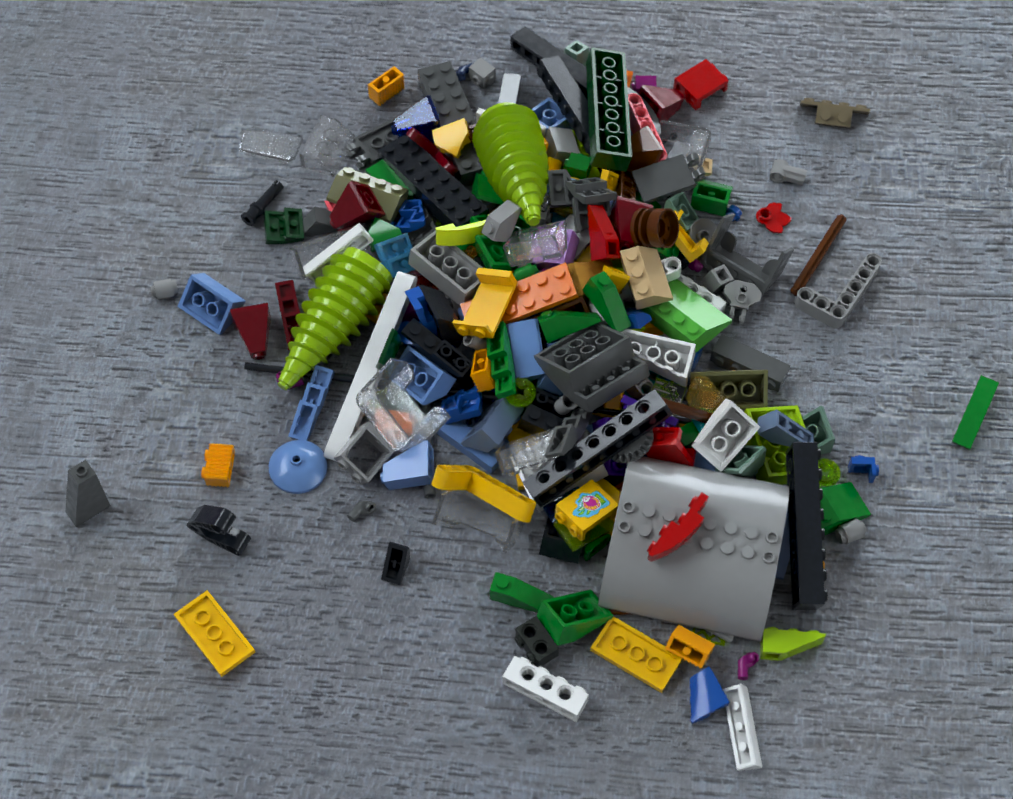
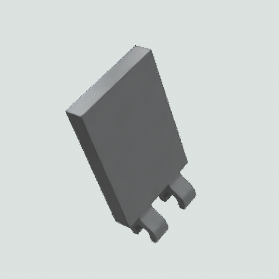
M395 117L354 137L353 143L346 146L348 150L346 154L349 158H353L359 151L363 153V155L356 157L358 162L356 166L359 170L365 168L369 162L374 165L380 161L377 150L405 135L408 128L398 117Z
M697 152L690 154L686 158L681 154L632 171V177L643 203L649 204L695 188V182L706 179L703 167L696 169L693 173L689 170V167L699 164Z

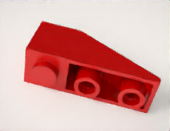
M587 205L591 261L620 259L619 238L602 205Z

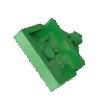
M375 217L367 231L374 240L369 244L371 253L376 252L374 244L402 235L400 228Z

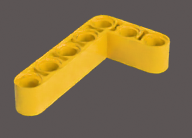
M437 465L431 483L433 487L441 490H467L511 517L525 523H530L537 504L529 497L480 469L469 465Z

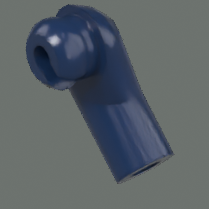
M473 63L460 66L455 72L459 82L466 79L464 74L469 73V66Z

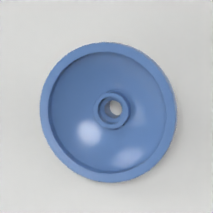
M294 440L281 445L275 450L269 461V474L272 482L279 489L287 493L301 494L309 492L321 484L327 473V459L324 458V452L316 444L305 440Z

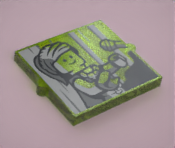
M656 377L652 390L655 389L662 398L682 403L687 387Z

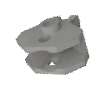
M735 280L725 285L722 295L729 302L730 311L728 317L733 320L735 309L742 310L739 316V324L744 323L746 311L749 310L750 306L759 303L762 293L755 284ZM740 288H744L745 292H741Z

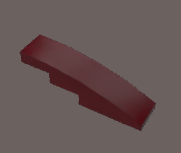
M293 280L275 283L287 345L295 340L291 334V328L299 327L295 317L300 311Z

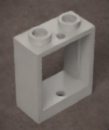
M367 422L359 427L336 454L334 459L341 469L347 470L351 474V478L356 483L362 485L368 483L397 448L371 422ZM362 435L381 452L380 456L365 474L345 456Z

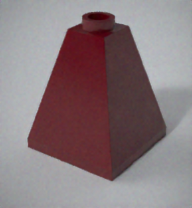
M642 85L638 93L655 112L660 127L680 109L684 101L683 95L676 89Z
M350 181L329 217L331 219L330 224L334 229H346L356 226L358 223L362 224L371 221L375 217L381 218L386 214L369 185Z
M617 196V200H615L611 208L609 219L619 238L620 250L632 248L635 245L630 233V223L635 211L639 208H653V205Z
M268 303L230 309L234 325L251 358L254 360L263 359L267 354L271 324Z

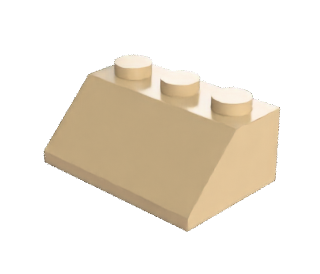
M636 246L620 251L624 272L630 276L628 285L636 310L673 300L657 249Z

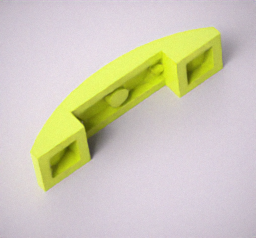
M486 220L455 227L453 223L436 227V244L440 246H458L475 243L476 235H484L481 231Z

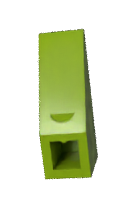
M776 627L764 628L760 641V659L782 661L821 645L826 637V633H820L817 630L803 632L794 628L779 630Z

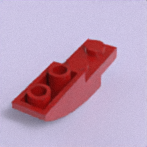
M701 492L699 497L694 496L689 504L690 510L687 514L683 512L677 523L671 521L668 526L665 524L658 534L661 537L657 542L653 541L647 549V552H649L647 560L652 562L671 554L698 531L705 518L700 515V512L708 502V495Z

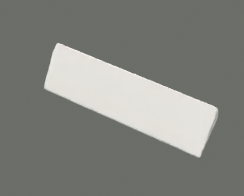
M358 223L304 265V273L315 283L317 277L323 276V267L331 265V255L343 254L347 247L363 250L374 240L365 228Z
M743 684L724 688L723 691L730 702L726 706L737 771L762 768L748 688Z

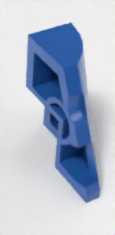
M405 200L399 210L401 218L396 225L402 233L415 231L426 224L422 200Z
M417 286L405 291L422 325L434 335H437L438 331L435 321L428 310L425 296L420 287Z
M633 307L625 308L631 323V327L628 329H641L652 320L651 315L640 309L636 310Z
M476 386L467 392L461 389L455 395L442 400L440 415L445 424L482 415V392H479Z
M710 666L690 678V721L692 724L709 717L711 713L729 705L730 702Z

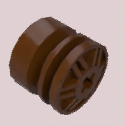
M639 208L636 210L630 223V233L634 244L649 248H671L679 234V221L675 211L671 208Z

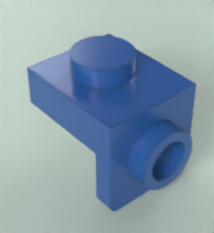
M857 455L851 457L848 464V473H868L869 483H873L875 477L879 475V466L875 464V457Z

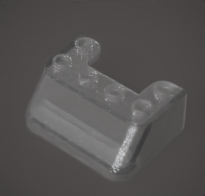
M390 358L359 391L356 396V403L390 448L394 451L403 452L425 440L431 439L451 416L442 407H434L425 415L405 390L414 379L413 369L406 361Z

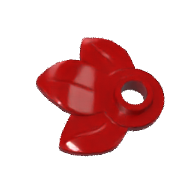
M770 203L767 207L761 208L756 213V220L773 233H782V227L788 225L792 218L781 212V203Z

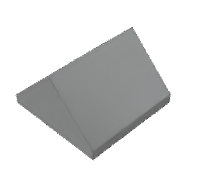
M548 128L544 136L549 143L546 151L547 157L560 160L562 165H564L565 159H569L571 152L581 154L572 129Z

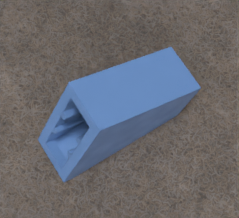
M425 440L384 463L383 472L380 473L382 484H385L388 490L431 484L434 476V448L428 440Z

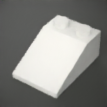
M725 399L713 412L691 446L722 472L758 431L760 426L735 403Z

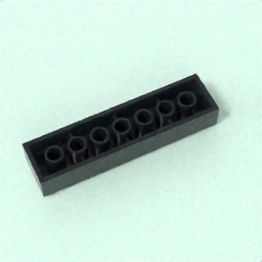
M407 134L377 150L379 160H384L412 191L414 198L421 199L423 206L443 225L453 223L457 227L470 223L472 216L489 214L488 208Z
M793 442L786 450L787 486H789L788 522L792 610H817L825 605L828 599L827 589H824L827 571L823 569L826 551L825 548H822L825 530L821 528L824 510L820 508L823 490L819 488L822 470L818 468L821 450L818 448L817 442Z

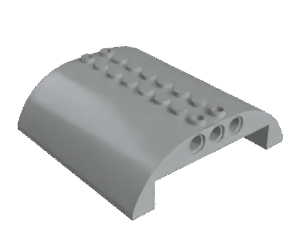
M645 456L634 462H628L607 555L598 607L761 641L778 566L788 508L789 486ZM701 492L708 495V502L700 512V515L705 518L698 531L671 554L652 562L647 560L649 554L647 549L653 541L657 542L661 537L658 534L665 524L668 526L671 521L677 523L683 512L687 514L690 510L689 504L694 496L699 497Z

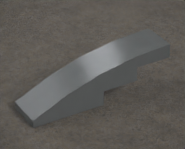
M578 408L572 411L571 417L564 418L562 425L555 427L544 456L546 458L563 456L573 448L587 428L593 411L589 413L582 408Z

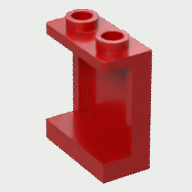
M705 59L677 76L674 80L673 89L681 93L684 100L696 111L701 108V102L720 89L725 92L729 80L714 64Z
M655 427L652 429L654 438L651 448L646 453L648 457L694 466L696 450L694 448H685L680 442L682 436L680 427Z

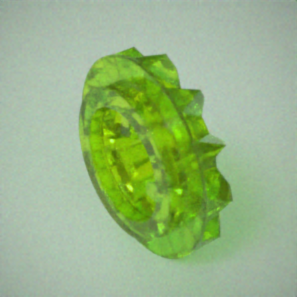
M515 378L517 388L525 389L524 396L513 394L505 398L512 406L526 407L535 399L536 389L533 382H530L527 378Z
M821 458L818 461L819 467L823 472H830L827 477L825 475L822 476V479L819 480V486L835 485L841 476L839 466L830 459Z

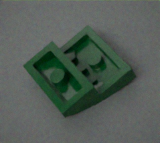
M284 208L283 212L265 210L266 244H287L304 240L302 209Z
M393 328L389 333L376 368L382 370L380 375L385 378L389 375L402 341L399 333Z

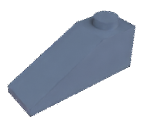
M777 409L758 417V425L760 426L758 434L769 442L788 447L793 442H814L813 433Z

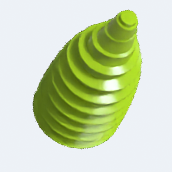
M511 102L493 105L482 113L474 128L472 136L474 148L483 171L496 194L500 196L503 202L510 200L522 208L520 215L523 216L527 224L536 226L541 220L540 205L543 203L544 196L546 195L549 178L547 173L549 170L548 157L539 119L533 110L523 105Z
M347 247L343 254L331 255V265L324 266L322 269L323 276L315 279L316 288H311L308 291L310 300L303 301L301 304L304 313H299L295 317L299 327L291 328V334L295 340L288 343L290 353L285 358L286 363L278 379V386L286 391L288 388L290 389L310 370L314 371L315 365L320 362L328 364L326 356L330 353L339 356L340 352L337 346L340 344L351 346L347 337L350 334L354 336L361 335L357 329L358 325L369 326L366 315H378L374 305H384L386 300L382 294L389 293L393 278L387 268L368 253L354 247Z

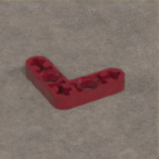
M411 127L406 132L415 143L432 155L453 177L459 171L445 153H441L434 143L414 127Z

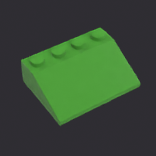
M678 279L668 282L673 300L640 309L651 315L652 320L650 323L671 339L696 344L695 353L732 323L731 318Z

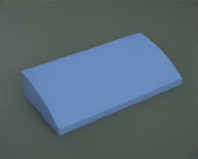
M440 415L432 423V430L491 475L511 454L509 441L503 438L504 443L497 450L494 448L489 452L462 446L460 443L472 428L467 427L469 420L466 425L463 424V420L445 424Z

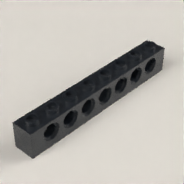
M654 389L634 404L628 406L620 414L611 418L603 426L597 428L593 433L580 440L566 454L558 456L539 471L530 475L523 481V484L541 508L673 414Z

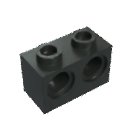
M537 616L515 628L514 639L520 648L523 647L527 652L525 655L531 664L534 663L536 667L543 666L559 656L558 646ZM531 632L535 636L532 638H528L525 636V634ZM544 649L546 653L538 654L536 650Z

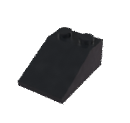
M556 504L550 507L539 555L578 564L583 541L573 537L568 528L556 520Z

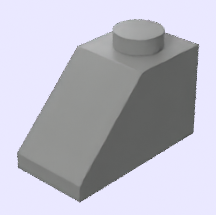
M510 200L505 201L487 216L481 233L493 241L509 242L522 208Z

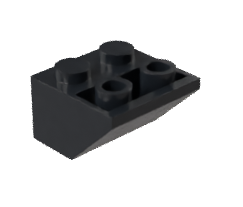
M536 387L517 428L543 440L552 436L555 427L561 426L566 415L558 414L555 410L554 405L559 397Z

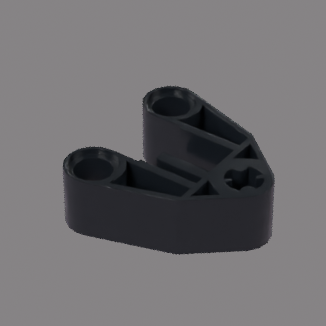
M200 506L186 524L189 529L210 543L237 556L242 554L251 540V537L246 532L231 526L236 519V515L223 507Z

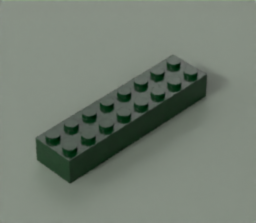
M591 47L586 60L591 167L626 172L632 159L625 52Z

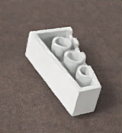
M631 329L621 332L630 336L634 356L647 362L650 371L686 388L695 357L696 344Z

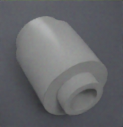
M169 278L154 281L153 286H150L152 297L156 296L157 300L174 297V294H178L175 279L171 280Z
M855 519L839 525L835 529V535L840 544H849L864 538L867 530L862 521Z

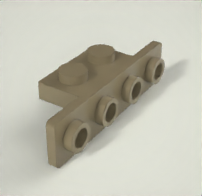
M804 98L799 106L817 108L815 124L850 128L852 113L868 115L871 110L867 109L865 105L852 107L849 106V103L839 102V105L832 104V101L829 100L814 102L815 99Z

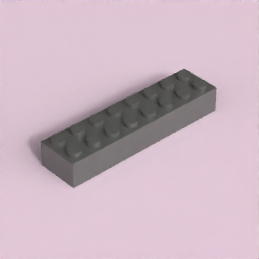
M451 61L418 69V83L437 128L465 118L468 126L477 123ZM469 143L462 148L459 158H455L447 153L459 170L456 176L464 187L473 185L476 173L481 174L483 171L473 143Z

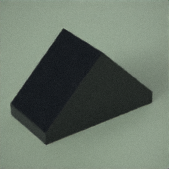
M389 542L381 580L401 585L410 562L409 547Z

